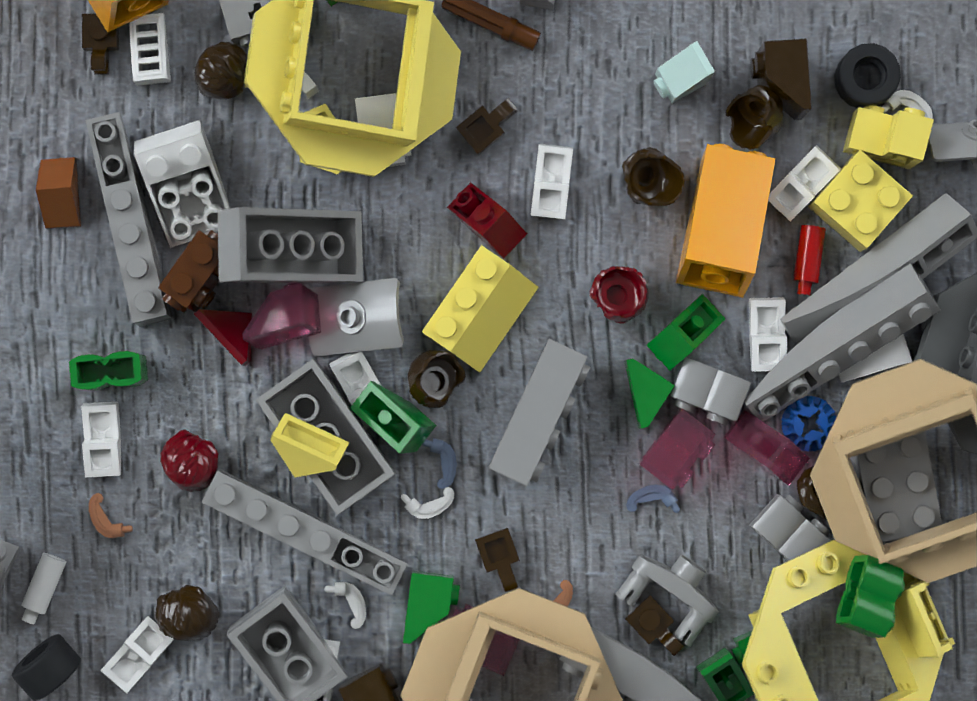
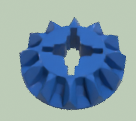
M805 396L785 409L781 421L783 434L786 440L799 450L807 452L821 450L834 424L836 413L826 400L814 396ZM818 411L815 423L822 432L809 430L802 437L805 424L797 416L810 418Z

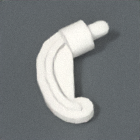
M907 90L896 91L882 106L885 109L884 113L889 109L894 110L902 104L908 108L924 111L927 118L932 119L933 117L928 103L919 95Z
M447 487L443 490V497L422 505L415 498L410 499L406 494H402L401 499L406 504L404 508L411 515L419 519H429L439 515L451 505L454 499V491L452 488Z
M334 582V586H325V592L334 593L335 596L346 597L355 616L351 620V627L354 629L360 628L366 618L365 601L360 590L354 584L348 582Z

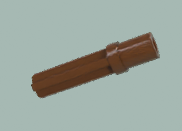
M473 0L442 1L441 7L444 10L501 36V39L507 42H514L530 51L534 50L540 38L541 32L518 22L519 20L512 16L509 18Z

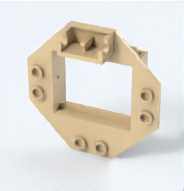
M919 359L851 385L810 473L835 541L863 554L877 558L880 564L887 562L904 569L905 573L928 583L977 567V512L883 545L850 457L973 414L977 423V383Z
M521 588L512 590L428 627L401 693L403 701H468L495 631L498 630L587 665L574 701H623L585 613Z

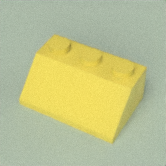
M481 245L422 330V333L448 352L454 353L457 358L480 373L539 287L509 263Z

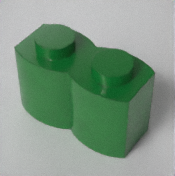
M119 351L106 357L88 354L75 357L69 361L71 386L77 389L96 391L112 385L136 387L148 381L147 359L145 355L139 353Z
M870 555L855 556L848 570L846 590L838 606L836 624L871 638H885L895 624V602L902 595L905 587L903 580L904 569L887 562L880 564L877 558Z

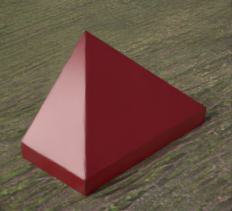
M202 309L194 313L242 366H247L251 362L252 313Z

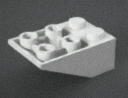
M198 120L134 141L135 159L170 248L190 242L198 230L208 235L210 230L217 233L218 210L230 209V205L201 121Z

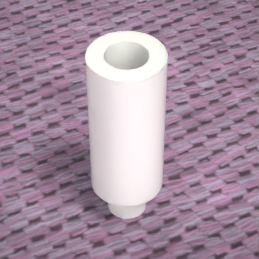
M42 553L21 606L26 608L22 617L23 621L35 624L39 613H46L66 565L65 560L48 553Z

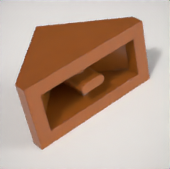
M77 158L42 159L40 161L36 193L45 228L80 227Z

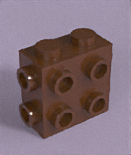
M198 230L158 286L161 291L166 293L162 300L178 311L185 313L189 309L196 312L200 307L205 310L214 299L216 292L213 289L219 282L218 234L210 230L208 235Z

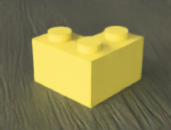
M876 105L863 108L858 107L852 114L843 152L854 155L857 151L861 150L872 160L906 169H911L924 160L934 119L925 117L924 111L915 108H904V111L899 110L892 116L884 114L885 109Z

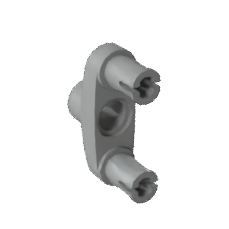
M682 554L672 567L650 557L639 555L631 566L633 571L615 593L616 596L622 601L626 598V603L634 607L650 582L658 583L689 605L691 610L672 634L680 641L683 639V643L691 647L707 622L712 623L720 612L715 604L697 587L705 576L706 571Z

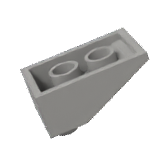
M286 585L229 626L227 637L277 701H316L348 677L305 610Z

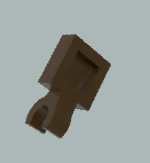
M82 14V48L84 51H92L91 70L94 71L95 75L109 74V51L119 50V28L107 32L96 14Z
M509 98L504 100L490 113L482 105L460 123L456 129L477 155H480L505 134L499 125L517 112V108Z
M505 528L475 539L486 572L497 569L505 592L518 588L510 564L520 560L509 529Z
M651 595L625 617V620L648 644L657 638L673 656L684 647L667 629L674 620Z

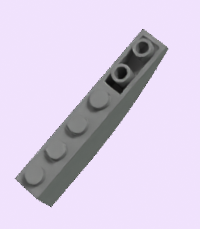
M117 112L85 120L132 323L141 327L173 319L171 306L162 300L166 293L158 288L164 279L121 113Z
M947 193L929 204L927 208L914 218L903 224L889 237L874 246L864 256L783 316L780 320L790 339L794 343L802 341L815 328L841 308L858 299L860 295L873 289L909 264L913 266L922 279L927 277L977 238V227L971 213Z
M909 264L873 289L860 295L858 299L841 308L815 328L764 377L744 402L762 423L798 399L807 396L822 384L834 379L857 362L866 359L884 345L896 340L900 335L919 323L926 321L941 309L913 266Z
M217 470L201 502L390 595L393 594L408 564L349 532L223 470Z
M591 627L618 691L626 695L623 701H701L673 675L640 652ZM558 655L559 660L564 662L562 665L564 670L577 677L585 673L587 665Z

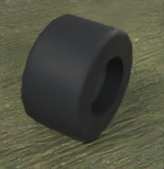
M875 43L860 44L850 49L838 63L834 74L835 88L840 98L848 105L856 108L870 105L879 106L885 103L895 93L901 79L900 65L895 55L886 47ZM869 63L879 70L880 82L875 88L866 90L857 85L854 73L859 65Z
M56 634L43 641L28 653L15 667L12 677L33 701L41 700L56 690L75 672L80 665L81 658L60 634Z

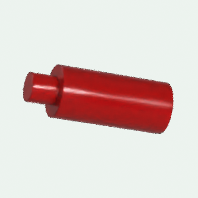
M801 225L793 281L798 282L797 294L811 296L812 284H818L826 228Z

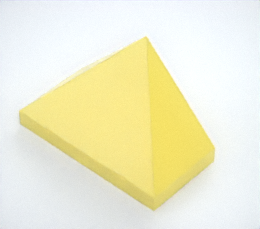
M287 413L283 415L270 439L294 478L336 470L349 445L348 441Z

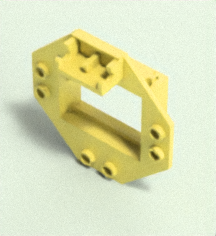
M314 0L270 1L253 15L244 84L246 88L252 91L305 165L375 177L452 120L461 51L434 15V2L427 0H334L407 15L392 129L298 112Z
M832 540L772 569L760 609L748 614L753 630L742 661L743 668L757 701H818L781 613L845 583L853 558L866 554ZM904 572L903 580L905 587L902 595L895 602L894 614L896 620L894 627L885 638H876L898 691L878 701H930L943 655L952 650V645L955 644L953 637L948 638L926 586L930 584Z

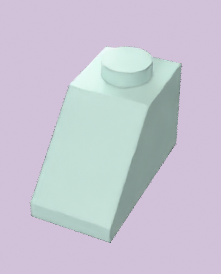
M696 41L657 68L655 73L657 79L654 80V84L663 99L668 97L673 104L708 84L715 71L698 41Z

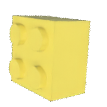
M859 150L846 162L808 207L861 252L872 244L913 195L865 153Z

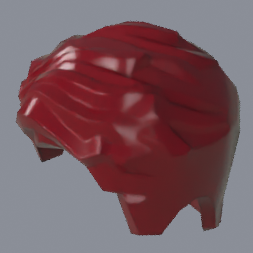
M612 266L606 270H601L595 277L589 291V296L597 304V307L603 310L604 316L607 319L623 324L643 312L648 301V288L643 274L638 272L637 269Z
M185 429L180 430L166 442L160 453V462L165 474L180 489H185L189 492L202 491V489L210 486L217 472L219 454L211 441L201 439L198 435H194Z

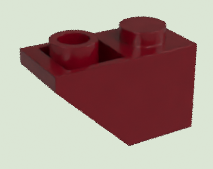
M471 182L447 206L458 219L503 259L528 234L507 210Z

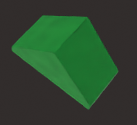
M632 358L625 360L624 363L638 427L642 429L650 425L675 385Z
M725 647L696 666L718 701H745L754 695L752 687L736 660Z

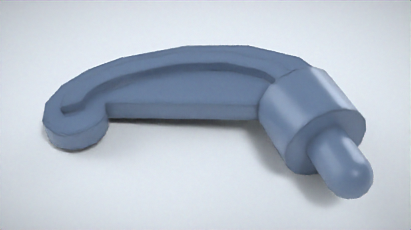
M433 438V441L425 440L422 444L423 446L429 447L430 452L440 454L444 478L438 480L437 486L440 489H445L453 483L457 468L455 452L451 445L445 441Z
M657 484L645 486L634 492L627 500L626 505L630 512H634L637 509V503L661 499L666 507L670 506L675 513L680 512V508L676 503L678 499L668 487Z

